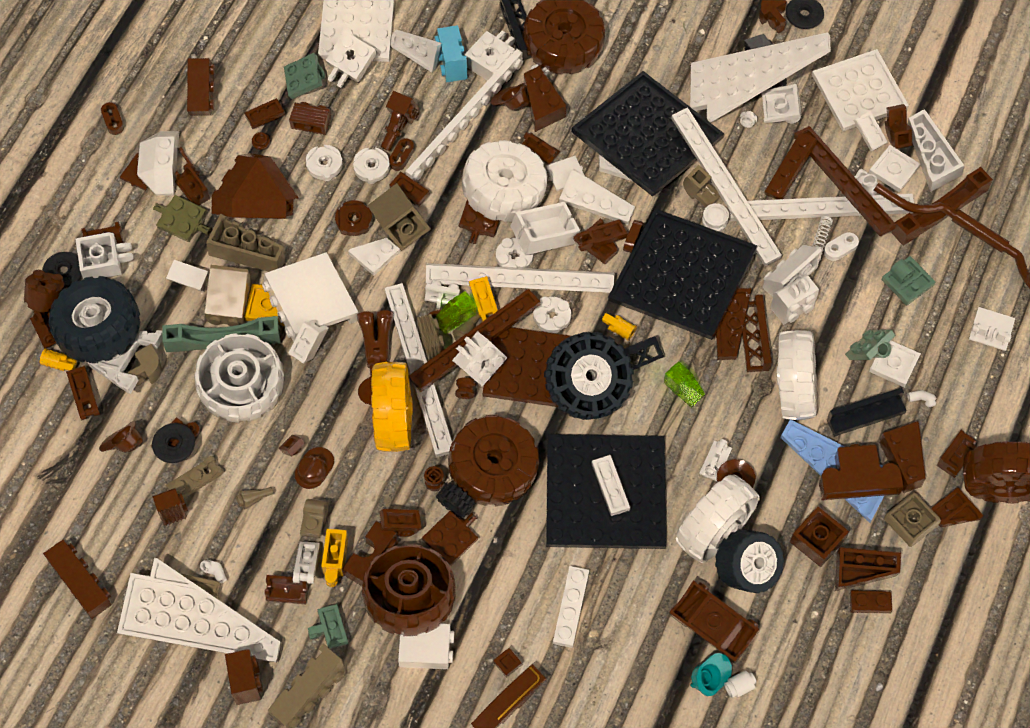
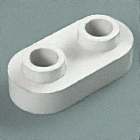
M844 233L826 244L824 255L828 260L837 261L855 251L859 239L853 233Z

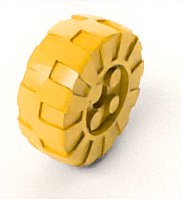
M403 362L377 363L372 368L371 377L372 422L376 449L382 452L409 450L411 448L413 402L407 364Z

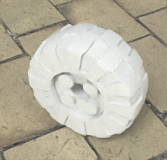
M507 140L488 142L481 145L476 151L474 150L468 157L462 174V190L464 197L469 201V205L486 218L502 220L504 222H512L515 212L538 208L547 187V171L541 158L527 146Z
M792 330L781 332L779 335L777 385H779L781 411L784 419L804 420L816 417V357L814 335L811 331Z
M229 334L210 343L206 347L205 352L199 356L194 374L195 387L201 402L214 416H220L228 422L235 423L246 420L253 421L260 418L265 412H269L277 404L278 396L283 391L284 372L276 351L269 343L263 342L259 337L251 334Z
M726 476L721 482H717L710 492L704 495L697 502L696 507L689 512L677 532L676 541L678 545L698 562H707L716 556L717 548L723 538L727 539L731 532L742 529L757 507L759 495L748 483L738 476Z

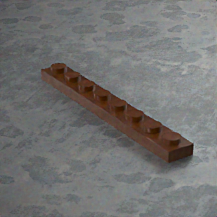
M810 126L794 133L795 140L800 132L816 138L817 143L809 156L879 236L895 229V222Z
M527 289L411 373L409 379L422 392L458 366L452 360L459 353L456 348L458 346L464 347L467 344L464 340L466 337L471 339L478 331L491 342L540 306V300Z

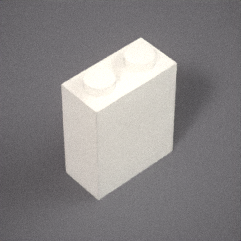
M439 624V627L428 633L417 634V636L400 635L399 667L448 669L449 663H453V651H449L450 643H454V631H451L450 624Z

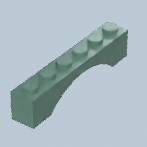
M278 316L261 317L244 324L222 328H203L185 324L162 325L163 345L166 352L204 350L213 341L224 338L225 335L235 333L238 335L251 334L269 344L281 343Z

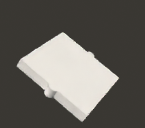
M576 156L546 165L550 176L549 180L553 182L556 191L564 189L572 169L584 175L583 167L579 165Z

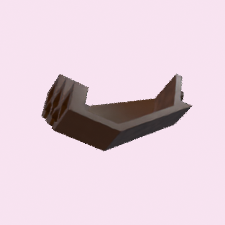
M252 153L241 154L234 160L236 162L231 170L228 169L221 180L222 185L218 190L215 189L212 194L211 214H222L231 218L286 219L287 216H293V199H298V196L270 156Z

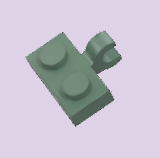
M337 604L317 609L321 624L308 628L310 640L324 634L329 649L348 644Z

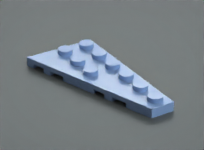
M789 420L781 435V439L820 476L827 468L836 469L835 454L837 449L845 447L793 420ZM884 496L847 498L845 500L871 523Z

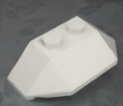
M160 131L140 142L137 175L156 196H174L179 131Z

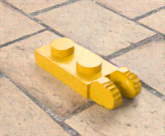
M487 276L469 281L476 309L482 322L486 320L487 315H493L498 311Z

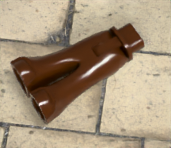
M388 310L376 313L378 326L377 341H375L374 313L364 311L357 314L358 323L363 334L367 367L370 368V375H372V368L375 364L388 362L389 334L393 322V312Z

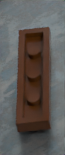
M801 132L799 133L764 191L765 195L776 200L784 198L817 143L816 138Z

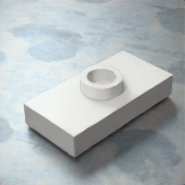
M871 111L853 120L870 151L888 143Z

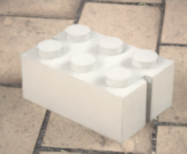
M565 202L515 212L510 225L516 238L519 239V244L525 255L575 244L573 237L580 233V229L574 218H571L572 214Z

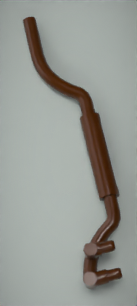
M880 183L874 188L873 191L909 212L920 214L942 212L952 218V222L1001 253H1007L1015 259L1020 276L1030 289V272L1025 258L1018 249L1009 244L1010 241L960 209L957 211L945 203L915 204L903 199Z

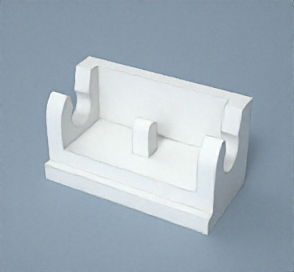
M174 260L166 279L205 292L208 287L209 272Z
M317 320L305 321L289 351L290 355L303 364L314 358L328 330V327L325 325H321V327L316 326Z

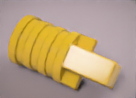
M605 313L602 321L609 325L608 329L617 333V335H620L627 341L632 338L637 329V326L632 325L618 315L614 318Z
M45 348L40 356V365L61 371L72 370L76 368L77 360L69 358L63 353Z

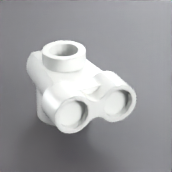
M860 169L854 177L870 195H876L877 192L873 190L878 184L877 177Z

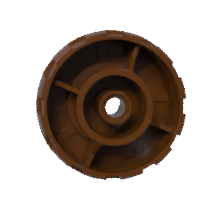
M540 0L536 3L534 9L529 11L525 20L523 36L527 47V54L532 57L536 65H539L540 68L546 67L551 73H579L581 70L593 65L602 51L605 39L603 18L600 17L599 11L585 0Z
M486 415V417L475 418L469 421L458 431L450 446L448 468L451 480L453 479L457 488H461L463 492H466L474 500V503L479 505H495L497 507L507 505L513 500H518L531 487L538 470L539 453L538 448L535 447L533 436L527 429L520 426L519 422L509 417Z
M995 442L978 446L969 451L965 456L963 466V480L966 491L974 498L992 503L1006 502L1007 504H1017L1024 501L1030 502V443Z
M408 544L407 546L391 547L371 561L367 572L365 571L363 577L362 596L369 617L374 623L380 625L382 630L391 634L417 636V634L428 633L436 629L442 621L449 617L456 597V584L449 563L442 559L441 554L431 548H424L422 545Z

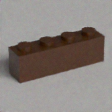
M62 539L43 554L89 617L93 619L112 605L109 601L111 595L105 587L101 589L98 586L99 579L93 572L89 574L86 570L89 566L84 559L76 557L77 550L71 543L67 545L64 539Z

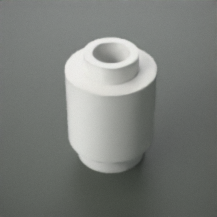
M745 670L729 678L728 682L724 683V686L731 698H738L755 689L756 679L751 672L748 673Z

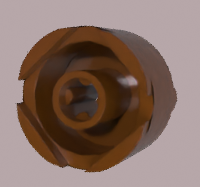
M34 270L33 274L25 279L24 303L26 302L28 308L34 311L49 312L53 301L58 299V294L64 289L63 277L60 274Z

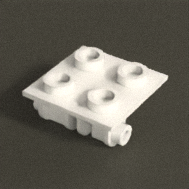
M978 307L969 340L1006 351L1012 336L1011 332L1015 318Z

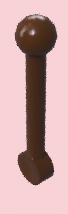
M182 147L177 148L196 175L199 176L200 171L194 167Z

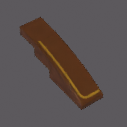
M531 664L479 714L471 725L474 728H497L516 709H520L547 678Z

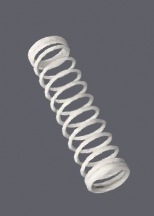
M821 217L812 247L821 248L823 251L827 236L821 235L819 232L826 234L830 232L828 229L831 228L830 225L833 222L830 217Z

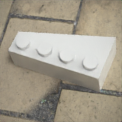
M925 109L909 117L908 125L912 128V143L930 192L960 177L963 173L964 164Z

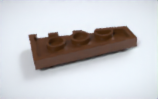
M739 288L716 332L717 360L737 359L751 288Z

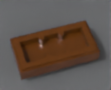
M276 98L246 111L244 114L251 128L255 129L284 116L285 111Z

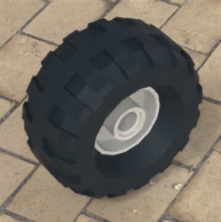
M91 276L84 278L82 281L71 283L70 287L64 288L58 294V299H55L51 305L49 326L52 336L65 355L68 354L72 359L80 362H85L86 360L89 363H98L101 360H111L117 354L121 355L126 351L125 348L134 342L140 328V312L134 297L124 284L104 276H99L98 278Z

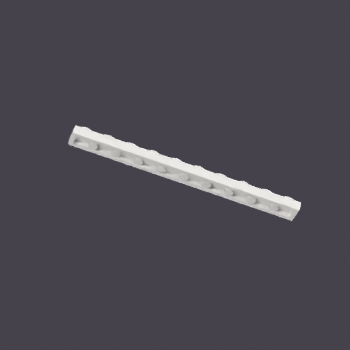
M516 49L412 163L405 171L406 176L414 181L419 180L426 168L433 165L435 158L444 153L446 146L450 142H454L457 134L467 127L468 122L478 115L482 106H486L494 93L497 94L501 89V85L505 81H509L512 73L522 66L523 60L520 50Z
M688 107L673 114L671 117L672 121L702 168L712 177L710 181L750 243L758 246L756 253L764 266L780 259L781 253Z
M897 194L903 199L914 203L913 194ZM871 195L887 214L913 213L898 207L881 195ZM846 197L748 201L759 220L818 218L822 216H862ZM729 211L730 221H736Z
M426 264V283L436 280L442 284L469 285V281L487 276L490 287L610 293L614 286V273Z
M403 283L384 289L390 310L393 312L394 323L411 374L427 363ZM433 383L422 392L414 385L435 456L437 458L448 455L452 440L435 385Z

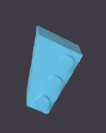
M458 25L437 28V36H434L435 41L441 43L438 58L443 63V65H440L441 75L445 76L446 82L466 80L467 58L464 56V47L461 43L462 39Z

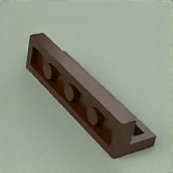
M755 295L754 301H749L748 307H754V313L751 316L746 314L745 319L747 321H744L742 331L746 371H770L772 362L763 295ZM749 322L756 326L753 334L746 330V325ZM751 339L759 345L755 351L748 346ZM755 356L761 361V366H751L750 360Z

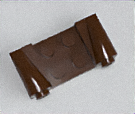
M693 580L679 602L670 610L669 615L683 626L688 627L736 664L760 632L759 625L750 618L748 620L711 594L708 591L709 588L703 583H696Z

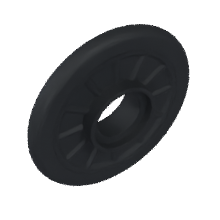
M791 0L786 7V17L797 28L811 29L822 22L824 10L817 0ZM807 10L809 15H802L800 11Z
M71 252L56 253L50 256L43 265L42 270L44 272L60 274L63 277L64 288L70 287L71 283L79 281L82 277L78 256ZM65 266L68 268L66 273L61 274L58 272L60 267Z
M171 423L161 427L155 433L152 440L154 454L166 463H178L185 460L191 455L195 447L194 434L187 426L179 423ZM177 439L179 443L176 447L168 446L169 441Z

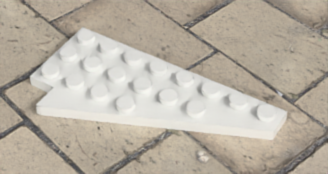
M829 33L692 62L690 107L695 111L707 109V120L713 122L831 52Z
M154 558L150 576L130 573L117 631L118 634L227 654L250 649L251 654L256 655V659L277 663L281 647L280 641L158 558Z

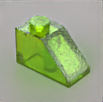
M465 291L451 299L434 319H437L440 329L446 334L476 316V304Z
M679 361L665 373L664 384L691 408L705 396L694 375Z

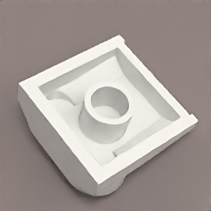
M797 84L768 89L761 93L764 123L786 121L793 124L800 120L801 105Z

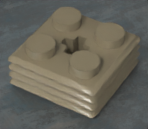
M431 314L417 318L419 335L427 362L444 350L442 335L439 333L437 319H433Z
M916 492L910 494L886 513L884 518L909 547L914 546L941 522V519ZM909 518H910V519L915 518L916 521H915V522H911V521L909 520Z

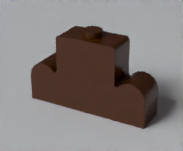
M852 444L849 447H839L835 454L836 469H825L819 481L821 500L899 495L903 489L900 468L893 463H887L881 468L875 445L860 446V444Z

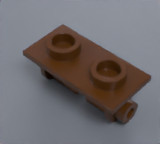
M532 132L525 133L523 137L525 140L522 145L530 148L541 160L550 165L560 151L535 136Z
M33 311L34 314L30 320L44 349L57 344L50 331L49 313Z

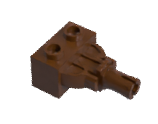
M394 90L386 104V108L391 113L388 127H385L387 133L380 145L382 149L389 152L396 138L401 137V131L406 124H412L414 120L416 121L420 113V108L412 98Z

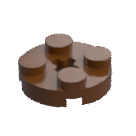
M347 201L335 213L336 226L343 235L358 236L366 234L372 224V212L361 201ZM352 215H356V218H358L356 221L349 220L352 218Z

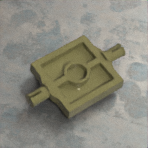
M174 195L166 207L155 203L153 210L162 213L161 218L156 224L157 228L186 242H190L198 231L209 235V232H211V228L203 225V219L208 213L207 210L177 195Z

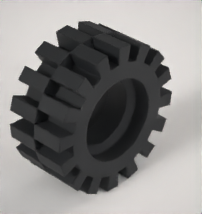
M445 483L436 495L438 502L458 517H465L474 505V501L466 492H463L461 488H457L456 485L451 483Z

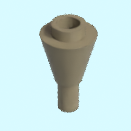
M473 313L469 320L453 330V336L456 341L474 328L475 323L479 319L477 313Z
M272 487L263 490H243L238 492L239 495L236 496L239 507L242 506L245 510L263 497L273 495L274 493Z

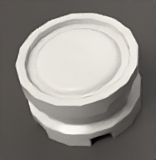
M716 203L708 205L703 212V226L722 232L728 225L729 212L727 208Z

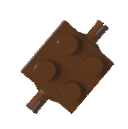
M467 199L458 227L470 231L472 234L469 242L472 244L473 241V244H476L479 235L494 238L499 220H491L484 217L480 212H476L469 205Z
M449 511L422 537V540L429 548L441 554L442 559L451 566L478 540V537L469 528L477 518L470 513L465 520H461Z

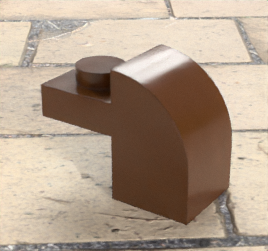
M762 0L759 11L761 24L763 25L768 22L769 26L775 29L778 34L784 31L786 19L781 14L785 12L787 1Z
M901 104L886 107L887 121H884L890 144L896 149L912 146V128L907 124L906 106Z

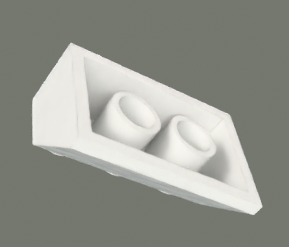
M807 245L794 249L786 261L782 260L777 265L775 271H770L765 275L763 289L773 297L774 292L784 288L804 274L809 276L818 267L822 249Z

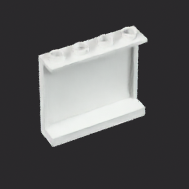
M327 252L264 273L262 287L265 292L269 293L270 303L273 308L276 307L279 321L284 323L288 338H292L293 342L305 321L317 320L315 325L321 327V325L330 326L344 320H348L349 324L357 322L358 311Z

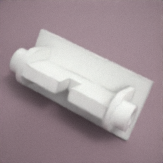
M720 439L718 442H713L699 473L700 475L717 481V471L727 461L732 450L727 445L728 442L726 440Z

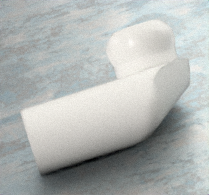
M924 390L907 393L909 402L923 400L927 407L936 405L934 394Z
M204 560L200 563V569L205 573L214 575L217 582L224 583L227 580L220 563L211 560Z

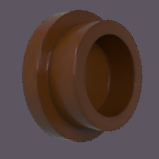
M263 132L256 133L252 138V145L255 149L263 150L270 144L268 135Z

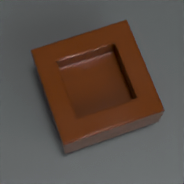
M291 435L279 449L283 454L292 457L301 450L305 442L300 437Z
M510 648L493 660V663L506 678L522 666V662Z

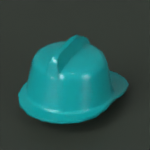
M715 653L702 664L695 667L692 672V683L690 686L696 688L705 696L715 695L731 677L732 665L728 657L722 653Z

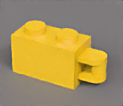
M326 530L321 567L323 575H325L326 584L329 587H335L338 584L339 576H344L343 567L345 566L348 546L347 530Z

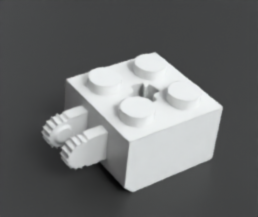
M344 31L326 59L327 64L334 68L328 80L332 82L338 72H341L343 75L338 81V87L341 88L348 77L358 83L375 58L376 50L347 31ZM354 54L355 58L348 60V56Z
M486 31L466 52L467 68L488 81L515 51L511 47L515 42V38L511 36L503 42L506 32L501 31L497 36H494Z
M110 232L75 239L79 267L83 279L91 276L98 278L99 276L111 277L122 275L120 263L131 261L134 258L133 254L128 252L132 249L131 243L117 244L114 234Z
M804 274L799 279L774 292L770 308L783 325L788 322L792 323L798 319L799 315L804 312L807 314L814 309L819 289L810 277Z
M477 331L471 339L469 337L464 339L467 343L464 347L458 346L456 348L459 353L452 361L479 385L483 386L507 357Z

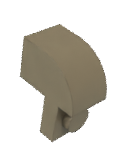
M698 165L684 179L683 186L691 199L695 197L703 206L707 207L715 203L720 195L708 183L712 177Z
M152 344L134 353L140 366L127 372V374L137 376L139 381L136 386L141 385L146 379L153 384L161 375V362Z
M306 499L300 529L301 536L321 537L322 527L326 524L329 509L327 501Z

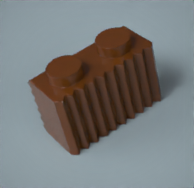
M295 102L289 118L290 127L299 131L326 135L331 119L330 109L323 105L317 107L307 102Z
M176 488L152 496L164 526L186 519L185 512L188 511L182 493H177Z

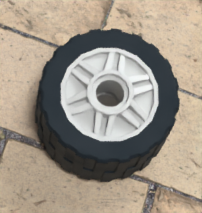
M738 529L736 532H731L727 539H722L717 548L715 566L718 575L727 586L750 593H760L768 591L769 588H772L778 582L783 571L784 554L779 542L773 536L763 532Z

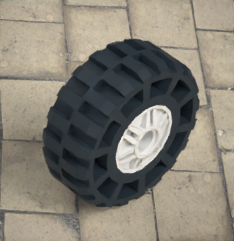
M582 332L566 338L553 349L551 356L547 359V367L544 371V378H546L545 387L550 394L551 401L562 412L582 420L599 419L618 410L622 403L628 399L630 388L633 387L632 375L634 370L631 368L629 355H626L624 347L621 344H617L615 339L599 332ZM587 371L592 374L590 381L586 378Z

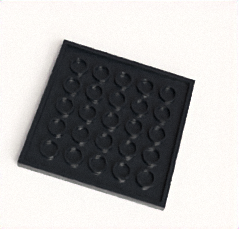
M644 71L571 129L574 135L652 197L697 160L672 121L671 117L673 114L688 107L712 147L724 136L722 131Z
M654 209L608 296V301L713 340L757 252L758 246Z
M548 434L546 547L666 549L664 436ZM611 455L630 506V511L614 516L610 515L592 466V460Z

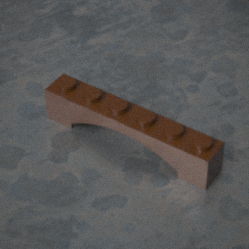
M979 167L934 203H945L958 211L986 193L993 179L982 167ZM942 212L928 214L908 213L895 222L896 227L891 233L904 246L949 216Z

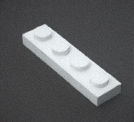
M569 566L553 644L573 648L589 570Z

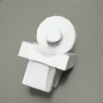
M436 280L426 284L425 301L437 303V309H441L443 304L458 307L460 290L457 284L451 283L448 287H444L440 281Z

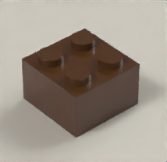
M817 507L792 534L790 543L819 567H822L846 540L849 531L820 507Z
M250 649L225 654L231 694L236 705L261 700L260 693L264 691L259 674L257 675V673H260V668L256 655H252Z

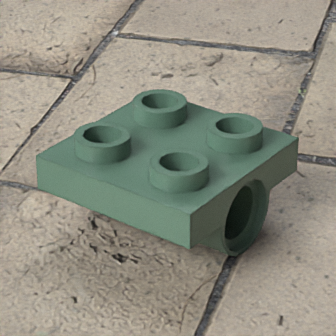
M315 53L284 66L288 96L291 99L322 86V80L325 79L324 70L319 65L318 56Z
M911 256L896 262L891 270L883 275L881 279L906 306L932 288L936 283Z
M867 330L858 342L850 346V350L845 355L849 360L886 358L891 353L889 342L896 335L892 330Z

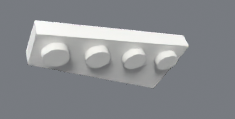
M574 169L571 170L559 198L560 203L565 202L566 205L614 221L620 220L626 225H629L635 210V206Z

